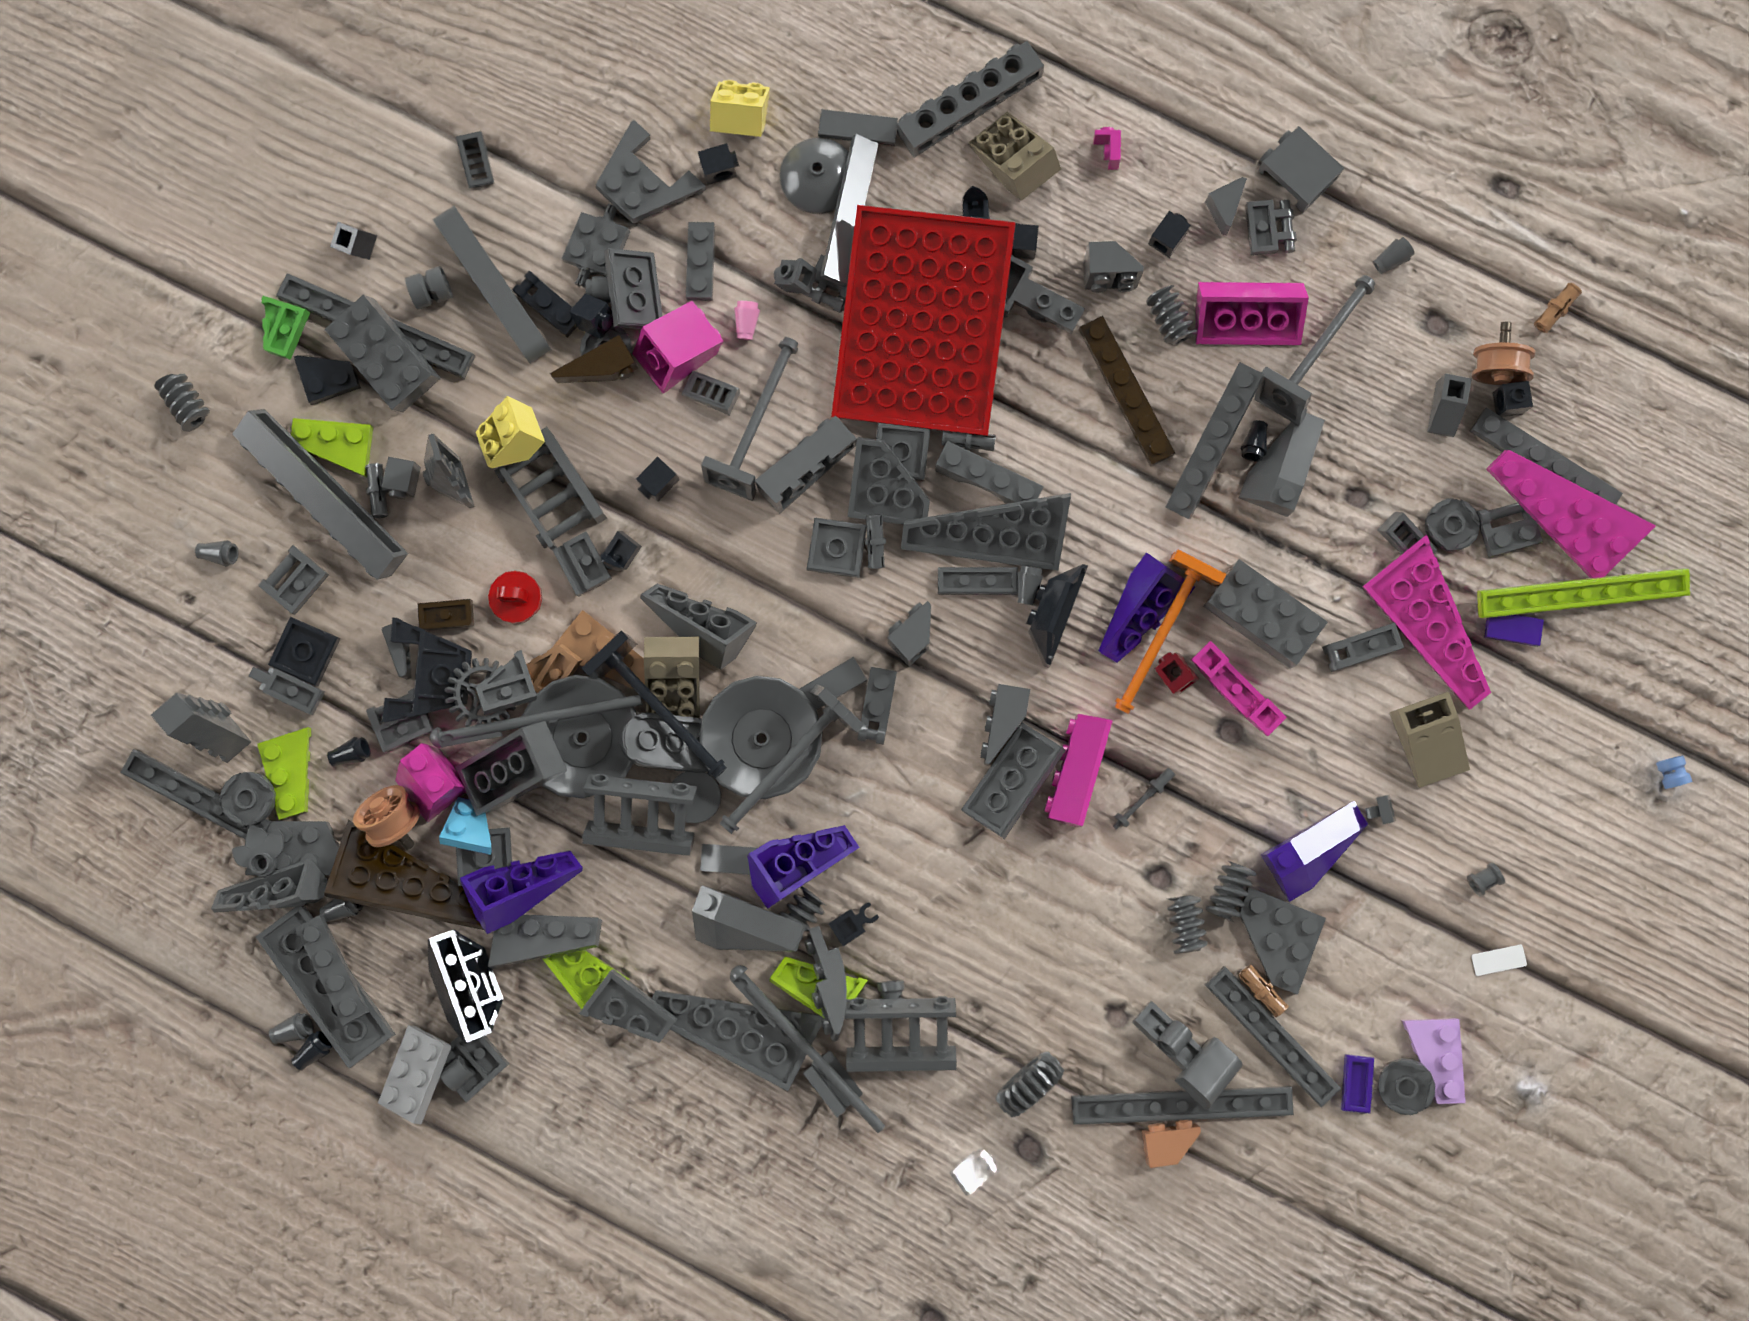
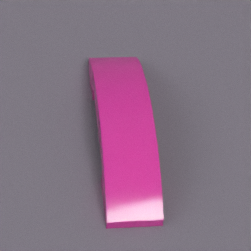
M1209 641L1191 659L1212 686L1240 714L1266 736H1269L1287 718L1228 662L1229 659L1212 641Z

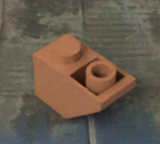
M1179 1120L1175 1122L1176 1126L1165 1127L1164 1123L1148 1125V1129L1142 1130L1146 1164L1150 1168L1177 1165L1200 1135V1126L1192 1123V1120Z

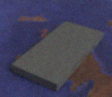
M1021 722L961 811L1005 840L1066 750Z

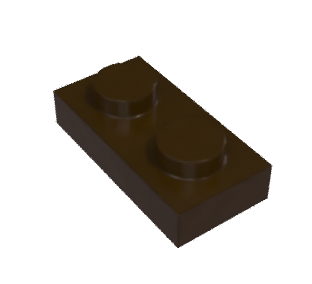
M472 599L417 603L419 628L425 631L474 626Z

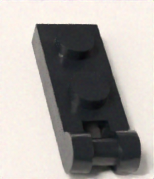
M528 271L524 275L525 279L520 285L516 284L512 291L568 338L577 328L569 313L572 306L544 284L535 274ZM532 286L538 289L533 296L527 293Z

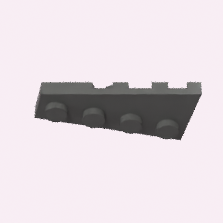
M522 915L514 922L494 931L488 967L496 969L501 968L503 965L520 964L531 959H544L555 954H567L599 947L602 920L595 917Z

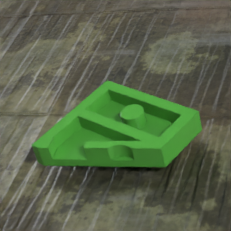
M262 296L261 301L265 306V318H262V327L265 332L263 350L291 360L310 312L304 308Z

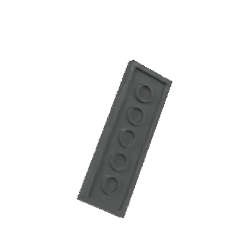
M304 905L295 907L258 934L256 938L348 1069H350L396 1034L352 972L351 974L370 1012L347 1025H342L295 930L296 927L313 919V917Z

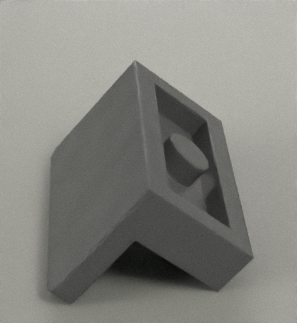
M831 1051L825 1053L822 1057L861 1097L863 1094L862 1090L846 1072ZM813 1065L804 1070L803 1074L835 1116L838 1117L845 1112L846 1108L851 1104L824 1074Z

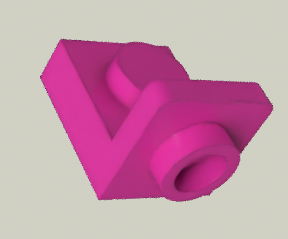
M1102 127L1099 130H1095L1093 145H1104L1103 159L1108 160V170H1118L1121 161V130H1115L1112 127Z

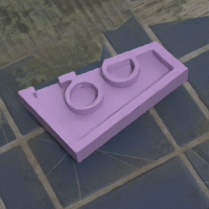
M1459 1019L1401 1020L1405 1030L1408 1032L1414 1053L1417 1054L1419 1062L1432 1074L1435 1082L1434 1102L1437 1104L1465 1103Z

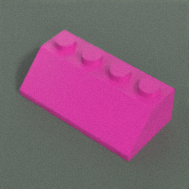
M1198 282L1195 305L1196 344L1301 345L1309 300L1304 283Z
M1077 714L1075 719L1070 718L1066 731L1070 738L1068 745H1062L1066 751L1060 758L1063 761L1061 770H1055L1051 784L1055 786L1053 797L1048 796L1044 811L1048 812L1047 819L1074 827H1082L1084 825L1113 720Z

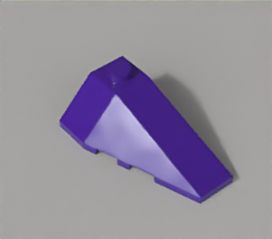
M1146 552L1129 576L1098 651L1118 663L1141 643L1142 636L1151 628L1156 630L1161 625L1159 621L1166 616L1185 579Z
M1352 801L1262 853L1263 860L1288 902L1313 889L1367 827L1368 823L1355 801Z
M845 825L805 835H794L791 838L770 840L747 855L752 887L768 909L860 847Z
M571 851L539 856L535 861L520 864V860L511 862V866L496 869L494 865L483 867L461 877L460 882L475 917L485 932L489 934L517 920L582 872L583 867Z

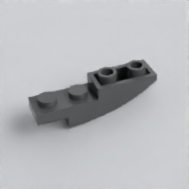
M817 926L808 930L807 939L804 940L808 954H813L816 962L813 965L818 981L822 980L816 983L815 993H812V998L816 1009L821 1008L824 1016L821 1019L823 1030L826 1035L830 1034L832 1042L839 1038L845 1017L847 999L846 976L839 948L828 951L820 927Z

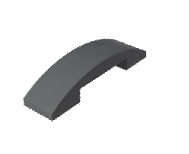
M702 844L700 871L750 875L747 855L757 848Z

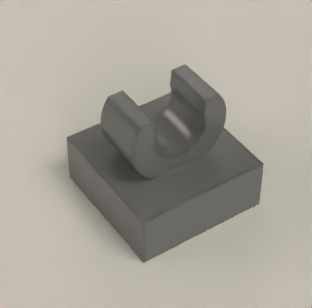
M1390 794L1377 797V806L1365 808L1368 819L1381 816L1383 824L1396 821Z

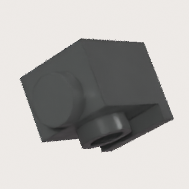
M802 258L782 260L780 267L774 270V284L787 293L810 294L817 269ZM800 274H804L802 282L799 281Z

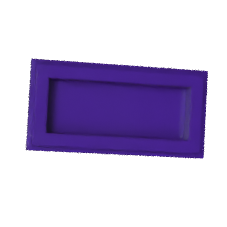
M1520 615L1488 617L1484 638L1538 647L1541 645L1544 620Z
M1345 1054L1341 1110L1371 1114L1374 1057Z

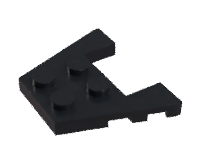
M392 617L390 642L418 645L413 700L384 698L382 722H391L454 707V702L445 703L446 698L453 697V694L445 692V688H454V685L450 684L447 680L449 677L458 679L453 672L456 668L460 669L463 673L465 672L462 667L463 662H467L471 667L472 651L442 637L433 635L417 626L408 624L399 618ZM470 675L464 679V682L469 683ZM460 689V698L463 705L467 704L468 694Z

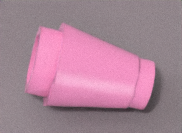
M737 301V307H734L737 339L753 340L760 313L758 303Z

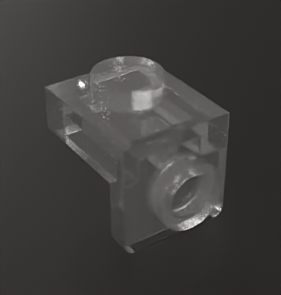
M980 1149L972 1152L950 1174L965 1195H970L989 1177L996 1175L999 1169L996 1167L993 1156Z

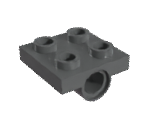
M458 1036L450 1043L452 1046L440 1078L448 1088L457 1091L464 1101L468 1102L509 1065V1062L486 1036L464 1043L460 1036Z

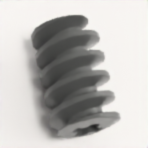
M1174 285L1154 292L1146 300L1148 306H1153L1150 311L1151 314L1157 316L1155 323L1162 325L1159 329L1160 333L1166 334L1164 342L1172 343V345L1179 344L1197 333L1196 329L1189 331L1187 329L1193 321L1183 320L1189 313L1188 311L1179 312L1184 302L1175 303L1174 300L1180 293L1170 292Z
M168 374L158 379L154 384V388L159 391V396L164 400L165 405L170 408V413L175 416L176 422L181 425V429L184 432L192 431L203 424L210 410L207 407H203L204 401L202 399H197L199 396L198 391H191L193 384L186 382L188 380L186 374Z
M1228 861L1231 865H1223L1221 867L1227 876L1219 875L1217 877L1223 886H1214L1213 888L1219 896H1210L1209 898L1215 906H1206V910L1234 922L1231 919L1232 917H1241V914L1235 907L1245 906L1239 897L1249 896V893L1243 889V886L1253 885L1247 879V876H1256L1257 873L1242 865Z
M802 886L800 889L804 896H793L797 905L787 903L786 906L790 913L780 912L779 914L806 925L804 931L808 932L810 927L807 921L817 923L814 913L823 915L825 912L821 905L826 904Z
M1189 895L1167 898L1166 900L1174 901V904L1167 907V910L1176 912V915L1169 918V921L1178 924V926L1170 929L1172 933L1179 934V937L1173 939L1172 943L1181 945V948L1175 950L1174 953L1200 951L1201 948L1207 946V941L1199 939V937L1206 934V930L1198 928L1205 921L1202 918L1196 917V915L1203 912V909L1194 906L1201 901V897Z

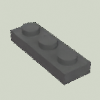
M688 222L687 301H713L714 222Z

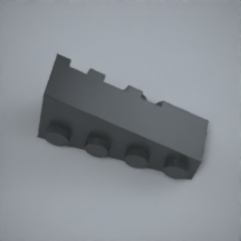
M175 693L151 714L152 718L169 737L187 745L190 743L195 749L200 751L204 748L210 749L207 751L209 755L215 758L219 755L221 760L226 763L251 743V740L229 716L232 714L230 709L222 702H214L211 699L205 700L202 697L197 698L190 694Z

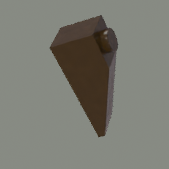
M618 335L554 370L550 375L557 383L616 381L631 377L634 374V370L638 369V366L624 341Z

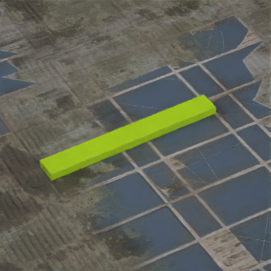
M1687 568L1478 590V617L1488 618L1690 596V571Z

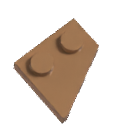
M563 644L557 645L543 655L532 659L526 665L534 690L538 693L552 681L573 676L582 659Z

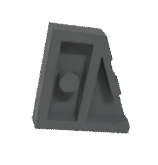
M522 650L517 651L507 664L501 665L493 672L490 678L485 679L476 687L484 715L537 700Z

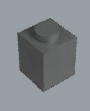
M388 457L382 488L388 491L389 496L404 500L406 496L415 497L421 467L414 461Z

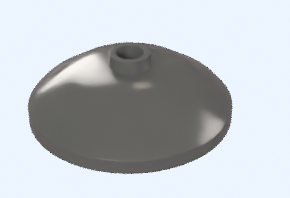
M826 138L807 139L792 147L784 157L780 168L781 187L790 203L798 209L812 214H824L834 211L838 201L848 150L838 142ZM815 166L822 167V170L819 172H815L813 168Z

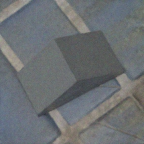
M1241 177L1210 192L1207 196L1205 204L1223 235L1227 236L1232 226L1247 178Z

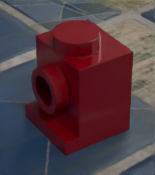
M1171 652L1165 654L1158 660L1159 665L1154 668L1174 695H1180L1200 679L1181 654L1176 652L1174 654ZM1176 667L1181 669L1179 677L1173 675V670Z

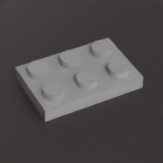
M408 1025L378 1104L413 1124H422L452 1045L416 1026Z

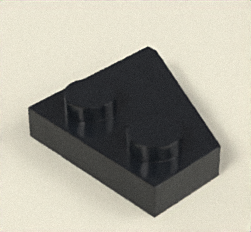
M294 356L308 403L311 405L361 388L354 365L349 361Z

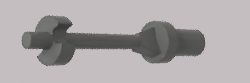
M1167 768L1156 780L1152 779L1149 782L1150 788L1123 816L1119 813L1114 816L1118 821L1113 827L1117 830L1121 825L1124 827L1129 826L1130 823L1127 819L1149 797L1153 796L1156 792L1161 794L1164 791L1163 787L1175 776V773L1170 768Z

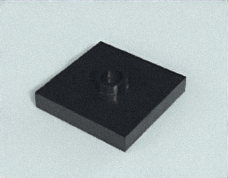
M290 617L268 665L318 687L341 638Z

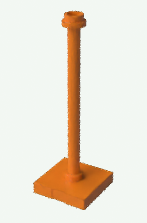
M1179 549L1173 552L1168 563L1186 571L1184 574L1186 578L1122 699L1116 698L1115 700L1117 703L1114 707L1127 714L1134 710L1135 707L1131 703L1195 582H1199L1201 579L1216 587L1222 584L1227 575Z

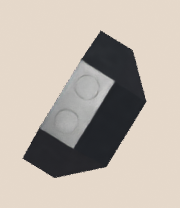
M1082 564L1050 578L1046 586L1040 585L1036 600H1039L1040 603L1037 611L1031 609L1026 624L1030 625L1028 633L1044 667L1049 668L1052 664L1088 565Z
M455 929L427 939L428 969L447 1022L464 1043L492 1033L503 996L493 969L488 967L489 958L485 948L461 935Z

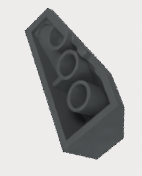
M1306 413L1305 419L1300 426L1290 422L1269 447L1263 459L1257 462L1249 471L1238 499L1286 517L1291 515L1295 511L1325 420Z
M658 583L640 596V599L679 637H699V657L720 670L737 658L757 625V622L735 609L727 607L726 611L711 606V601L704 599L703 602L689 599L687 593Z

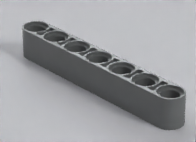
M452 206L432 219L529 364L551 351L552 349L456 207Z

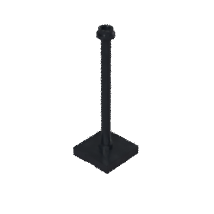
M621 630L582 669L588 676L594 679H602L610 670L615 669L710 769L707 774L715 779L718 778L727 769L724 765L725 762L722 759L717 762L623 662L624 657L638 644L631 636Z

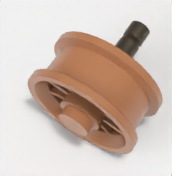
M1501 322L1499 343L1484 344L1474 349L1473 356L1477 359V369L1472 371V378L1475 381L1484 384L1502 385L1531 381L1534 378V372L1530 370V360L1535 357V349L1524 344L1510 343L1512 322Z
M399 785L388 786L372 794L359 806L354 814L353 823L357 829L366 832V840L371 846L383 847L399 840L404 848L409 850L415 843L407 833L417 823L420 816V808L416 803L408 801V793L404 787Z

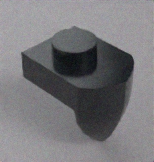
M971 186L965 192L962 199L963 216L990 219L989 201L986 193L978 187Z
M617 531L600 558L607 569L623 571L628 569L642 546L623 531Z

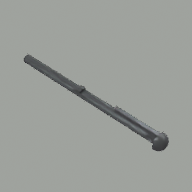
M634 695L443 732L440 727L432 730L430 741L435 747L443 748L503 736L501 731L522 728L542 721L550 720V724H553L559 720L643 705L640 695Z
M743 965L734 967L730 972L731 982L774 1029L778 1025L812 1059L813 1062L811 1064L824 1074L877 1133L881 1132L885 1128L883 1122L745 974L748 968Z

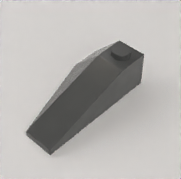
M434 433L428 435L424 456L426 470L423 471V477L427 486H431L437 492L468 508L475 507L460 457Z
M310 858L275 870L269 876H258L218 890L211 910L217 913L300 907L309 903H316L323 899L328 879Z
M701 886L692 909L695 939L719 950L797 952L806 927L804 924L706 886Z

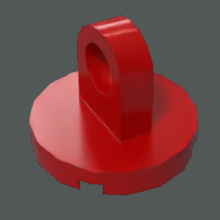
M520 571L505 572L497 577L490 586L488 594L489 606L493 613L504 622L512 624L525 623L540 610L542 591L536 580L527 573Z

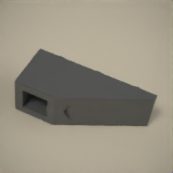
M998 684L997 690H991L989 705L994 706L992 716H987L985 732H989L988 743H982L980 758L985 759L984 765L988 766L1026 717L1030 689Z

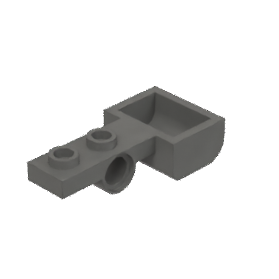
M1011 256L1004 317H1008L1014 304L1027 310V313L1034 319L1044 323L1048 321L1072 334L1085 308L1030 280L1029 277L1032 274L1033 266Z
M1152 1001L1148 1002L1132 1021L1144 1035L1182 1069V1072L1175 1081L1204 1109H1208L1213 1105L1243 1067L1241 1060L1216 1037L1207 1040L1200 1047L1192 1039L1193 1034L1187 1026L1169 1018Z

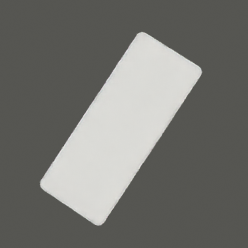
M1521 944L1477 953L1471 956L1476 976L1527 965Z

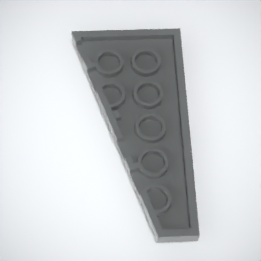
M1071 493L904 521L901 549L1059 571Z
M661 990L655 991L651 999L678 1019L670 1030L789 1091L807 1054L778 1025L774 1029L753 1005ZM779 1009L812 1045L822 1026L821 1019L823 1017L816 1014Z

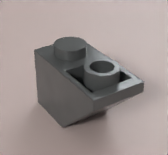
M1445 373L1436 381L1428 433L1455 437L1468 404L1472 378Z

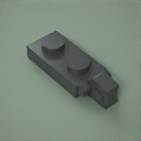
M253 667L249 674V677L261 682L259 689L263 690V693L310 715H314L325 691L276 668L270 667L268 672Z

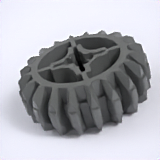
M474 658L472 660V668L467 662L462 663L464 673L458 668L453 671L458 679L448 678L447 681L453 684L454 688L446 687L445 692L453 694V697L446 698L445 703H455V706L450 708L449 712L454 713L458 710L461 713L455 719L457 722L466 717L465 727H469L472 721H475V725H480L482 722L491 723V720L494 722L501 721L500 715L506 720L510 718L509 713L505 711L506 709L488 716L477 715L481 709V703L479 702L476 706L479 699H477L476 696L478 695H475L474 690H476L478 685L464 682L467 676L474 673H487L483 681L490 678L499 666V661H494L492 666L489 667V659L484 658L482 666H479L478 659ZM460 689L464 690L472 698L470 711L464 707L461 701ZM516 706L507 709L514 711Z
M1049 1052L1041 1053L1029 1061L1003 1085L996 1095V1101L1004 1113H1007L1010 1117L1019 1116L1030 1109L1035 1103H1038L1058 1083V1080L1062 1078L1064 1069L1055 1056H1052Z

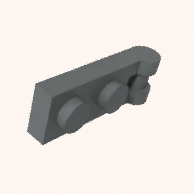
M1395 623L1322 647L1324 654H1328L1331 663L1328 665L1331 672L1404 648ZM1345 648L1348 658L1341 660L1338 650Z
M876 667L870 668L861 718L864 726L859 730V741L869 739L876 741V744L884 745L897 671ZM869 721L879 723V729H868Z

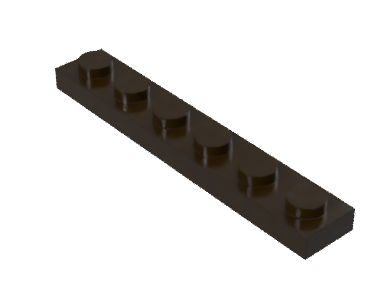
M1103 315L1080 326L1079 332L1150 467L1173 456L1175 451Z

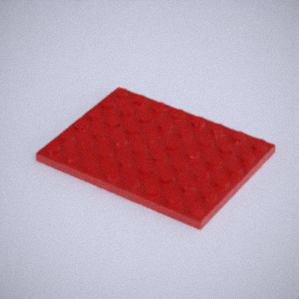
M857 205L832 418L836 416L841 419L988 436L1015 222Z

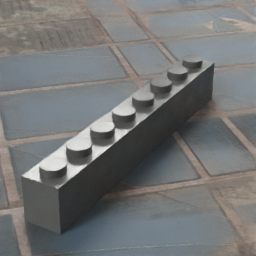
M265 409L248 411L233 432L240 445L248 450L257 459L258 463L275 477L277 483L285 487L293 495L296 502L303 505L311 513L315 521L321 523L329 531L333 539L339 541L347 549L348 554L356 559L370 576L376 580L392 576L409 553Z

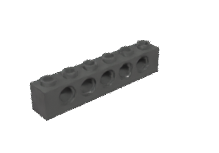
M1028 41L1021 45L1015 44L1008 49L1004 56L999 59L997 57L991 59L985 65V68L978 72L973 71L963 79V82L956 86L950 85L942 92V95L934 100L932 98L928 99L914 113L908 112L904 114L897 123V134L915 158L1043 76L1044 64ZM1013 67L1018 71L1016 73H1009L1006 69ZM987 81H993L997 85L993 87H988L984 83ZM972 95L975 99L968 101L963 96ZM945 108H950L954 112L951 114H944L941 112V110ZM922 122H929L932 126L923 128L920 124Z

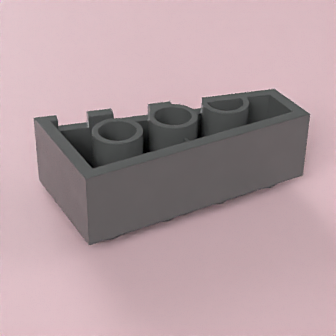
M836 416L831 420L829 418L825 419L817 427L816 432L811 436H806L796 448L755 479L758 491L779 514L782 513L855 448L857 438Z

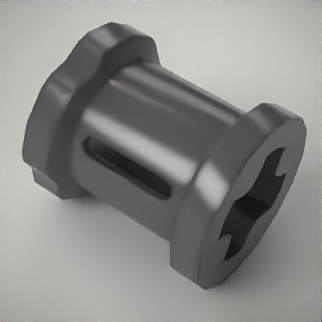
M1494 863L1487 864L1486 869L1475 875L1471 873L1467 876L1471 888L1480 897L1485 895V891L1493 886L1505 883L1503 874Z

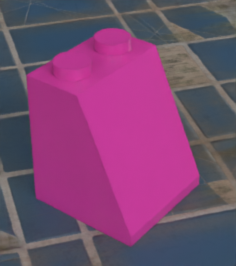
M690 301L643 326L632 354L664 394L689 376L692 371L697 370L717 355L723 340L719 331L708 322L704 312L693 301Z
M421 743L399 762L395 781L399 786L404 787L408 793V798L411 802L417 804L420 808V814L427 822H430L454 803L458 797L466 793L457 770L438 747Z

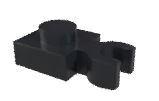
M870 902L863 904L857 915L850 909L828 923L842 946H845L866 932L862 924L874 923L878 920V914L872 918L865 916L866 908L871 906Z

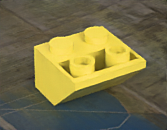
M733 80L719 82L710 101V131L761 137L765 128L770 87H763L760 83L737 84Z
M509 396L495 407L493 413L485 422L480 424L476 431L485 461L490 468L529 460L545 442L532 407Z

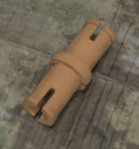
M1568 283L1555 299L1549 301L1547 304L1548 308L1534 322V326L1539 331L1548 333L1557 320L1568 313V308L1582 294V290L1576 284Z
M1251 964L1238 974V977L1254 993L1253 996L1264 1003L1274 1017L1280 1016L1287 1010L1289 1006L1273 990V985L1270 982H1266Z

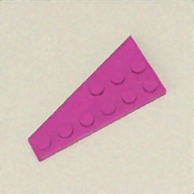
M1504 450L1486 468L1589 578L1605 577L1656 527V525L1511 450Z
M1425 535L1362 587L1388 618L1396 624L1400 632L1462 704L1470 710L1487 697L1491 691L1473 652L1470 639L1462 625V620L1451 592L1440 571L1439 563L1434 556L1428 536Z

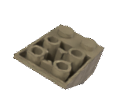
M1008 111L968 142L971 149L1002 185L1021 201L1061 170L1054 147Z
M644 637V676L646 687L673 715L700 718L699 637ZM646 702V713H656Z
M1449 691L1389 712L1418 788L1470 770L1459 716Z

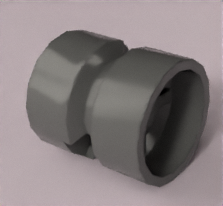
M441 266L426 270L424 276L418 273L405 278L409 295L417 310L431 306L433 300L439 303L453 298L450 284Z

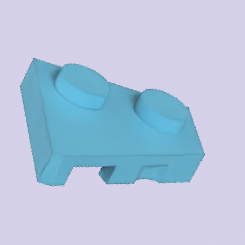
M458 797L439 836L440 844L490 855L492 848L486 813L477 816L470 799Z

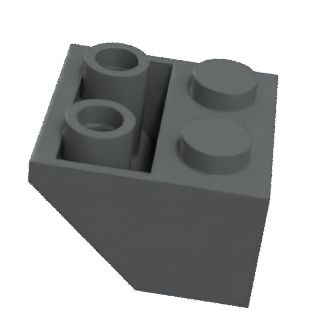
M1116 241L1088 243L1084 257L1085 290H1092L1095 293H1102L1107 291V289L1129 292L1138 287L1144 272L1143 265Z
M928 601L924 605L920 602L908 612L909 616L905 622L902 623L899 620L888 630V644L909 667L929 650L931 604Z

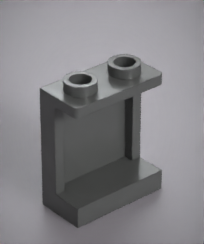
M1298 126L1292 133L1288 130L1279 139L1278 143L1280 145L1275 150L1270 148L1260 159L1262 164L1258 171L1261 174L1267 171L1298 200L1295 207L1304 213L1339 178L1344 167Z

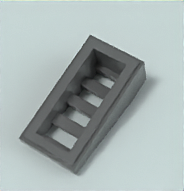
M482 131L456 136L469 189L494 184ZM479 143L480 147L466 150V145ZM482 154V157L468 160L467 155ZM484 162L485 167L470 170V165ZM486 172L487 177L473 180L472 175Z
M692 371L682 395L730 416L740 395V390L723 381ZM696 380H700L701 383L696 393L691 392ZM709 384L710 387L704 397L701 393L705 385ZM718 388L715 399H710L714 389ZM724 391L727 392L724 403H720L719 401Z
M1394 512L1378 528V532L1401 554L1408 550L1407 545L1414 538L1418 542L1425 536L1404 512ZM1407 530L1409 533L1400 540L1399 537ZM1430 542V546H1431V548H1432V551H1433V553H1435V552L1437 551V549H1436L1435 546Z
M391 624L382 627L381 630L398 676L406 680L412 678L409 644L390 642Z

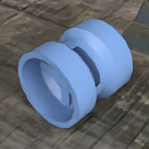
M1684 755L1656 762L1658 771L1663 774L1662 782L1665 789L1693 782L1690 773L1685 770L1686 761Z

